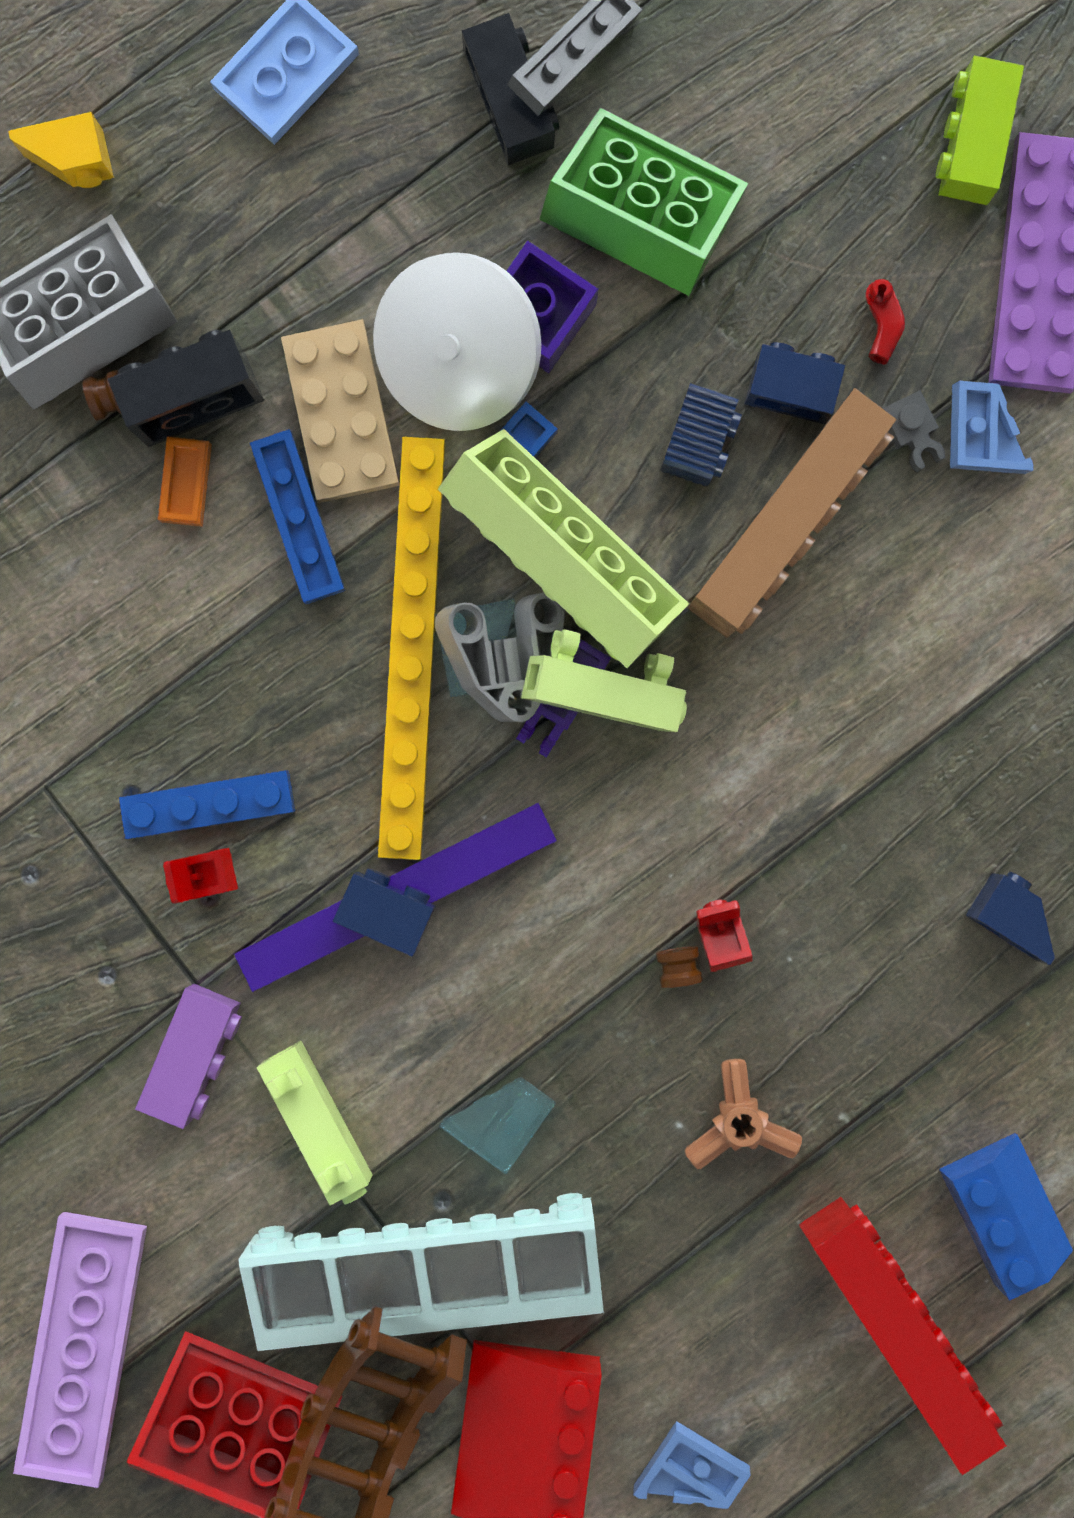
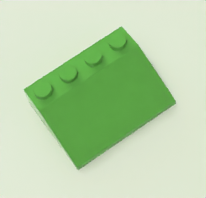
M600 108L550 181L539 220L689 296L713 254L748 183Z

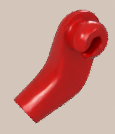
M878 279L867 287L865 293L867 304L877 325L876 337L868 357L876 363L885 365L890 360L905 329V318L892 284L888 280Z

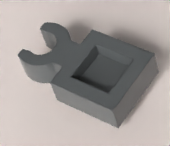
M921 390L882 408L897 419L888 432L894 436L892 440L897 450L909 445L911 449L909 463L915 472L925 468V464L921 459V452L923 451L930 452L936 463L945 458V451L942 445L935 440H931L929 436L939 427Z

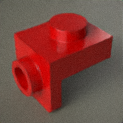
M230 848L163 863L166 885L173 904L238 889Z
M715 900L704 905L703 909L696 911L697 927L711 972L752 962L753 955L740 918V906L737 900L730 902Z

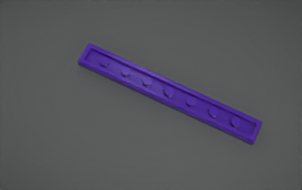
M536 803L389 876L391 880L388 885L405 891L407 885L429 894L428 902L433 903L557 840L539 803ZM341 901L234 954L252 992L364 937L362 934L332 922Z

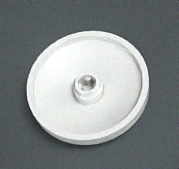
M444 253L425 258L406 268L393 280L384 293L377 309L374 322L373 344L379 371L393 397L402 407L419 420L446 430L468 431L479 429L498 421L520 404L532 387L541 357V334L538 319L533 305L523 288L507 271L485 258L467 253Z

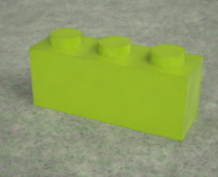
M974 55L966 70H959L952 90V97L958 98L955 112H950L944 130V138L950 139L947 152H942L936 169L935 177L941 179L939 196L988 205L999 190L1024 65Z

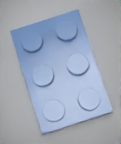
M286 0L217 73L210 83L223 99L275 145L359 55L357 45L307 0Z

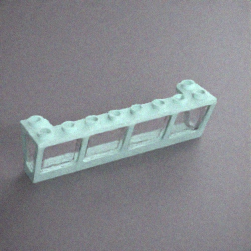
M579 1193L560 1195L557 1197V1203L550 1205L549 1213L540 1214L538 1209H524L516 1211L513 1214L514 1217L496 1219L495 1214H479L472 1216L470 1222L452 1224L451 1219L441 1218L428 1221L426 1227L410 1229L406 1223H395L384 1226L382 1232L365 1233L363 1228H350L340 1231L337 1237L321 1238L320 1233H306L294 1238L293 1233L285 1232L284 1226L262 1228L258 1231L259 1234L253 1236L239 1258V1268L257 1350L263 1351L345 1342L356 1319L362 1320L375 1306L383 1309L379 1332L390 1336L604 1313L591 1198H582V1194Z

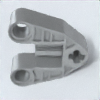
M544 592L522 597L514 609L517 637L488 641L486 620L483 612L478 606L464 602L444 607L438 612L435 619V629L462 689L494 719L500 722H524L535 714L540 705L539 702L521 698L530 656L546 655L551 657L552 637L555 630H563L565 609L556 601L548 598ZM537 602L542 605L545 611V617L541 623L534 614V607ZM457 612L462 614L466 620V629L463 634L458 633L453 625V619ZM515 698L516 707L509 708L508 699Z

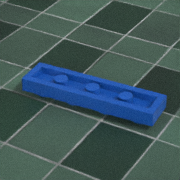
M288 429L250 442L303 602L309 604L346 591L292 432Z
M288 770L119 797L125 839L295 812Z

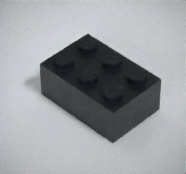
M222 330L207 332L195 344L185 348L181 346L170 347L160 352L158 359L145 364L137 362L125 365L118 370V375L108 378L126 427L145 445L151 447L166 441L167 437H176L265 401L248 358L230 330L225 332Z

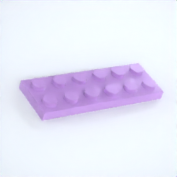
M63 1212L58 1216L13 1474L99 1488L104 1478L147 1226Z

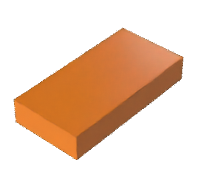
M167 437L158 520L161 523L203 527L212 447L209 441Z

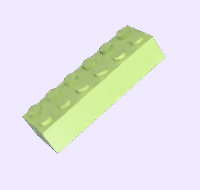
M505 429L464 452L438 488L454 509L462 512L471 520L486 539L494 542L511 558L515 567L527 573L542 588L548 598L556 601L565 609L580 628L588 631L604 646L606 652L613 659L621 662L626 668L689 605L681 595Z

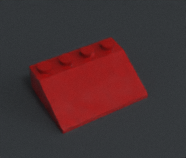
M185 1331L126 1463L132 1468L251 1517L264 1518L270 1500L276 1497L288 1456L302 1420L300 1416L303 1403L309 1394H315L318 1386ZM341 1395V1397L339 1398V1400H338V1402H337V1404H336V1406H335V1407H337V1408L339 1407V1404H340L341 1399H342V1397H343L342 1395ZM326 1424L313 1456H320L331 1425ZM306 1475L297 1509L300 1507L311 1475Z
M474 1340L451 1514L461 1518L584 1517L602 1378L600 1356Z

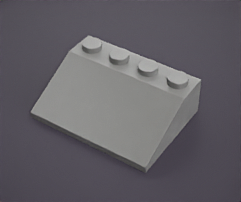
M112 214L0 282V366L6 378L33 410L53 400L84 378L90 377L96 371L119 357L126 355L132 349L178 322Z

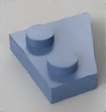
M958 381L953 384L950 468L1027 474L1033 471L1031 457L1024 458L1016 439V435L1020 434L1014 418L1007 411V401L1000 385L971 381Z
M676 1421L635 1482L633 1495L639 1499H647V1493L673 1496V1503L689 1505L692 1503H703L707 1507L728 1509L751 1476L750 1466Z

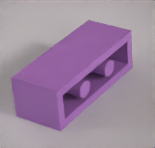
M196 984L184 989L135 1110L181 1129H184L192 1122L193 1118L200 1120L210 1097L204 1094L209 1079H217L226 1059V1056L220 1054L225 1040L229 1039L232 1041L240 1026L242 1016L237 1015L240 1002Z

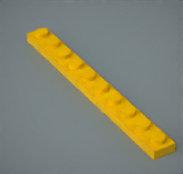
M402 437L378 858L422 859L443 496L438 488L444 479L445 439Z

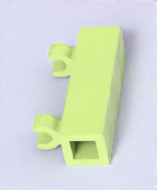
M565 629L554 631L551 642V657L546 655L530 656L521 696L522 699L665 732H678L679 725L685 718L687 705L684 701L686 690L666 685L673 669L674 657L659 653L656 655L648 654L644 665V680L574 663V655L580 643V633Z
M302 1041L264 1060L256 1068L329 1205L331 1206L340 1200L346 1205L363 1196L367 1192L365 1187L369 1184L373 1174Z

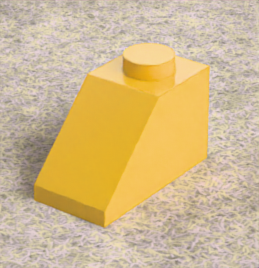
M92 112L8 131L10 140L25 158L72 187L92 188L100 185L103 180L114 178L104 132Z

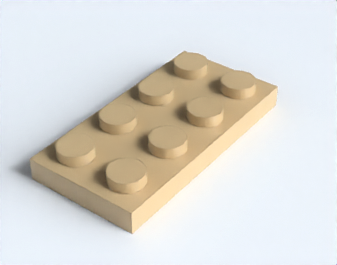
M363 319L281 337L314 493L318 504L400 486Z

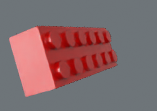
M839 1197L800 1223V1228L961 1475L963 1476L1005 1448L1007 1445L997 1432L999 1428L1004 1426L1001 1420L978 1390V1385L953 1352L955 1350L941 1329L937 1327L929 1315L930 1312L916 1291L912 1289L905 1278L904 1272L892 1254L880 1240L881 1237L856 1204L849 1208L842 1197Z

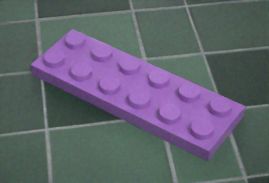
M1019 132L1015 138L988 383L1070 394L1074 392V138Z

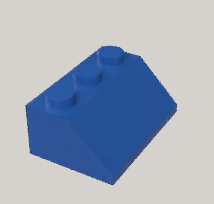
M1013 1133L940 1168L942 1177L994 1285L1010 1301L1048 1283L1072 1253L1073 1249L1018 1134Z

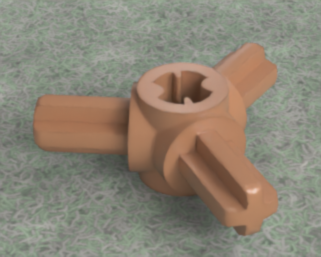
M744 1059L723 1061L721 1071L725 1100L719 1102L720 1114L712 1119L715 1126L686 1147L685 1154L695 1168L702 1169L730 1147L736 1152L741 1147H748L754 1150L758 1145L788 1158H794L801 1148V1135L768 1121V1113L758 1109L757 1099L750 1097L747 1064ZM745 1114L750 1124L745 1129L740 1126L741 1131H736L732 1124L733 1119L738 1117L741 1120V1115Z

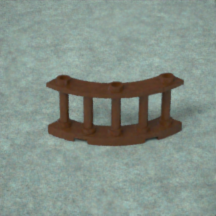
M375 1306L362 1320L356 1319L350 1328L348 1338L330 1363L315 1394H309L303 1403L300 1416L302 1420L288 1456L276 1497L270 1500L264 1518H324L297 1509L307 1474L357 1490L358 1496L361 1498L355 1518H389L394 1498L387 1495L396 1468L405 1470L410 1455L420 1437V1431L416 1426L425 1411L433 1414L445 1397L462 1382L467 1340L450 1335L438 1348L433 1347L431 1350L379 1332L382 1308ZM375 1351L421 1368L414 1378L409 1377L407 1380L363 1364ZM350 1381L400 1398V1402L391 1420H386L384 1423L335 1406ZM326 1424L378 1441V1449L370 1469L361 1472L313 1456Z

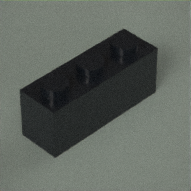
M507 13L462 30L463 51L507 165L553 149L555 131L559 130V122L552 104L538 116L507 85L513 74L528 61L525 54L529 53V46L522 27L515 28L510 14Z

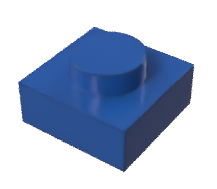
M526 401L501 429H505L534 458L539 455L558 433V428Z

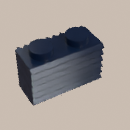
M690 383L660 471L708 487L713 476L720 478L729 455L721 451L725 438L727 436L734 439L742 417L741 413L735 412L739 399Z

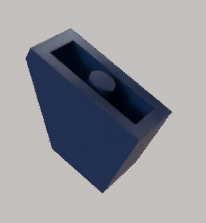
M1010 871L1007 876L992 873L965 916L1032 959L1051 965L1055 957L1041 898L1029 891L1032 884L1021 876Z

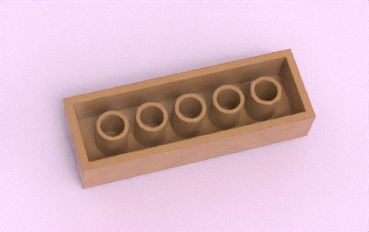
M854 388L687 608L726 638L735 631L742 634L748 629L763 610V608L757 605L759 600L764 598L767 601L777 592L789 576L783 570L787 564L793 567L815 542L810 533L814 531L818 534L841 508L842 505L835 500L838 497L844 500L856 488L868 472L862 465L865 464L869 467L892 441L894 436L888 431L897 419Z

